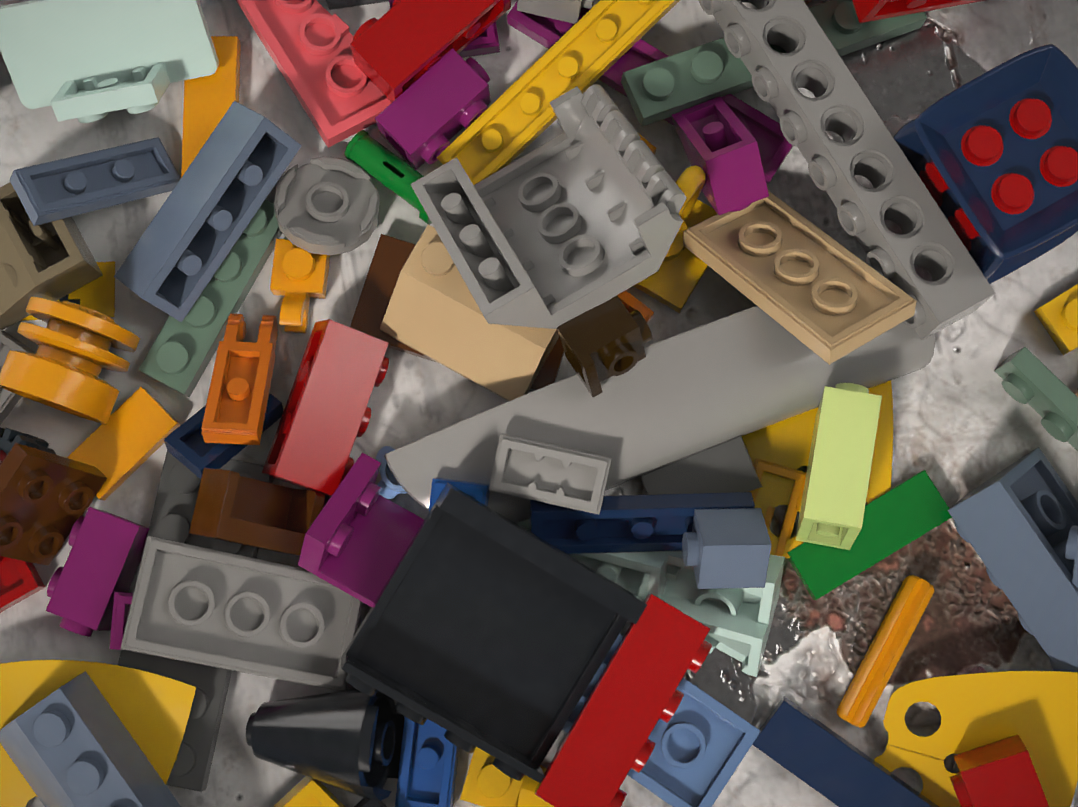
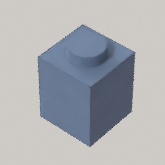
M761 508L694 509L692 532H684L682 554L684 565L693 566L698 589L765 588L772 544Z

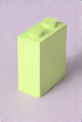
M839 383L835 385V388L824 387L815 417L795 539L797 541L850 550L862 529L882 400L881 395L869 394V389L862 385Z

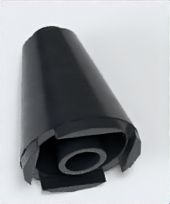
M357 689L270 701L261 704L257 712L250 715L246 725V742L249 746H252L254 755L261 760L369 800L382 801L388 798L392 792L383 789L387 778L398 779L405 716L396 714L394 699L380 691L377 692L375 697L369 696Z

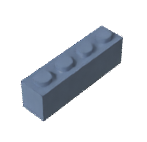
M234 101L114 277L140 298L182 322L302 145L263 115Z

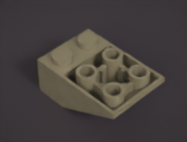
M11 182L0 187V329L4 330L30 315L26 312V308L31 297L57 301L103 276L73 218L68 217L33 226Z

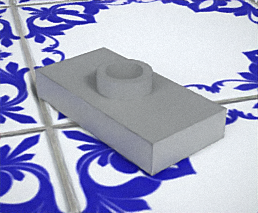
M502 433L499 438L489 490L600 515L612 457Z

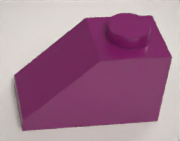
M721 96L672 114L674 126L691 166L701 167L706 174V180L701 191L718 215L743 210L750 206L751 203L769 196L757 141Z

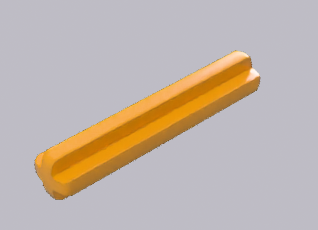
M909 575L904 579L837 708V715L842 720L859 728L867 724L935 592L934 586L928 581L915 575Z

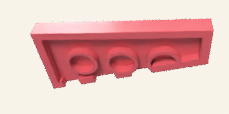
M236 0L328 148L375 124V117L392 103L354 63L350 45L354 41V36L349 32V26L335 13L331 15L317 0Z

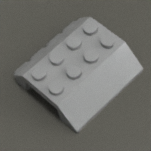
M595 84L590 86L584 96L578 86L549 102L564 133L479 183L473 185L456 157L410 184L488 324L557 329L562 324L605 303L658 272L683 223L679 212L687 197L669 173L664 171L665 168L647 144L640 140V135L624 114L618 110L617 105L601 85Z

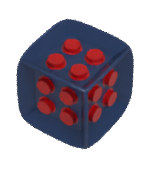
M1048 44L1019 54L960 86L929 106L916 119L905 124L893 137L989 284L1042 256L1078 231V68L1055 45Z

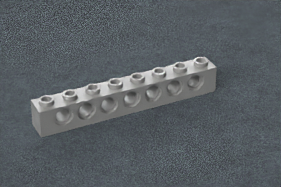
M698 0L702 9L708 15L713 14L722 28L725 43L731 54L736 58H741L752 75V84L757 95L763 101H768L780 119V127L786 140L793 146L797 145L806 159L814 184L820 190L826 191L837 208V215L841 226L849 235L855 236L867 255V264L917 301L914 316L905 320L904 323L909 328L915 329L920 339L924 340L973 313L995 294L994 290L803 0ZM742 2L751 3L758 8V10L750 9L746 7ZM770 45L780 46L787 53H779L773 50ZM797 88L808 89L816 98L804 96ZM826 131L837 133L842 137L844 143L832 140ZM855 175L867 178L872 183L873 188L862 186L856 180ZM884 220L895 222L901 228L903 235L890 231ZM914 265L927 269L931 274L932 281L922 279L916 273Z

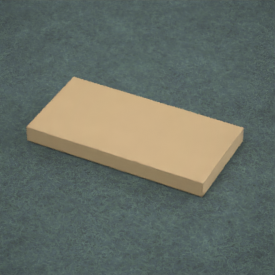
M769 190L768 197L751 203L750 206L743 210L727 212L722 215L716 214L684 231L683 246L829 365L914 316L917 302L914 298Z

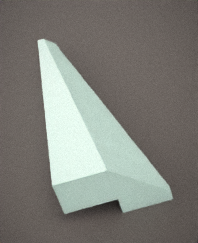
M530 519L516 523L530 531ZM682 551L568 554L637 595L642 601H645L648 594H653L710 628V631L705 640L712 644L709 653L711 654L716 648L742 662V672L757 677L779 598L785 557L770 555L765 588L698 589L693 566L684 565Z

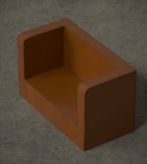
M204 468L189 533L300 556L305 534L322 511L325 495L316 491L293 489L243 477L238 472Z

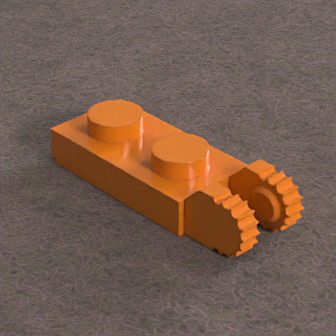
M243 314L229 315L224 340L219 341L201 428L205 443L260 445L276 357L275 349L278 336L276 316L263 315L259 325L257 342H243L246 336L245 317H243Z

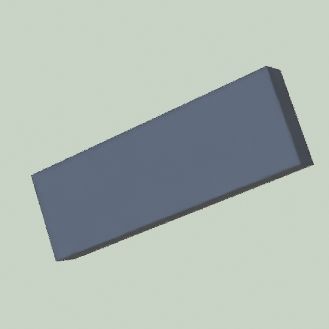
M156 137L16 169L10 177V182L33 226L173 191L181 177L160 138Z

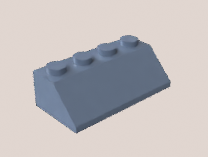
M1038 447L969 492L948 509V512L954 519L959 535L972 545L985 564L990 580L995 586L1003 590L1017 610L1018 618L1023 628L1031 635H1034L1050 658L1053 671L1078 672V589L1072 583L1075 560L1066 559L1065 557L1070 529L1072 526H1078V502Z
M86 671L58 688L0 730V744L45 807H181Z

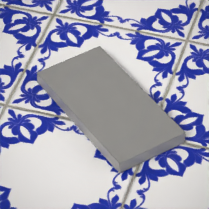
M148 536L120 649L331 690L345 691L347 684L345 678L348 673L341 669V657L357 632L363 602L303 568Z

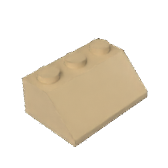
M429 224L399 274L380 326L381 332L507 401L528 394L559 338L558 329L488 324L437 231Z

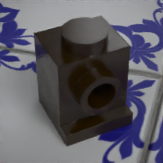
M618 296L557 327L565 356L592 397L603 392L600 382L611 376H619L628 372L638 361L644 359L646 355L643 345L653 339L651 330L638 310L629 313Z

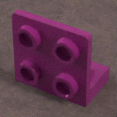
M362 452L306 532L298 566L372 607L424 519L380 495L382 488L376 485L375 482L381 463Z

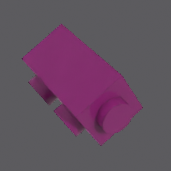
M452 48L375 117L381 136L415 170L425 162L429 165L438 161L437 157L451 144L449 140L462 128L465 127L467 129L489 108L488 105L491 101L489 85L487 84L490 81L488 74L475 59L469 57L464 60Z
M92 507L88 508L85 516L82 515L76 520L69 535L68 543L72 546L67 561L64 567L60 566L54 572L47 588V596L51 599L46 611L63 617L59 625L60 627L87 637H91L94 630L111 631L114 592H129L142 559L149 531L148 527Z

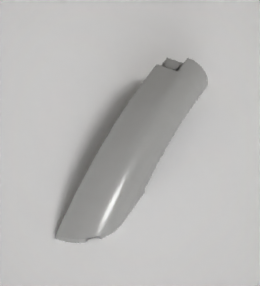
M755 306L644 347L646 357L638 361L628 372L619 376H611L600 382L603 392L595 397L591 396L579 376L575 374L385 454L384 457L402 488L427 510L430 504L433 478L490 484L499 438L502 433L612 457L606 491L739 436L747 435L819 407L825 386L835 388V385L839 383H854L869 389L921 370L931 362L933 357L935 334L921 340L915 329L909 328L902 322L829 365L761 308ZM490 490L488 507L515 523L530 519V499Z

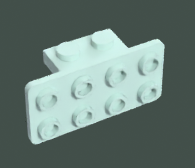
M29 0L0 6V52L21 103L29 109L52 105L58 121L77 118L80 123H89L104 118L109 112L127 109L130 114L146 112L158 105L170 83L212 75L219 66V59L199 0Z

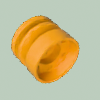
M31 297L26 312L48 324L44 328L30 323H20L17 332L39 346L36 354L9 350L0 372V387L57 410L97 423L107 424L120 391L98 378L101 369L127 372L130 363L109 352V349L112 347L123 351L135 352L140 338L119 326L112 318L93 309L69 301H51L39 297Z

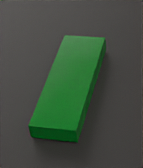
M923 470L865 505L862 529L850 550L804 542L788 552L790 556L788 560L812 599L817 600L949 520L952 516L948 512V505L926 471Z

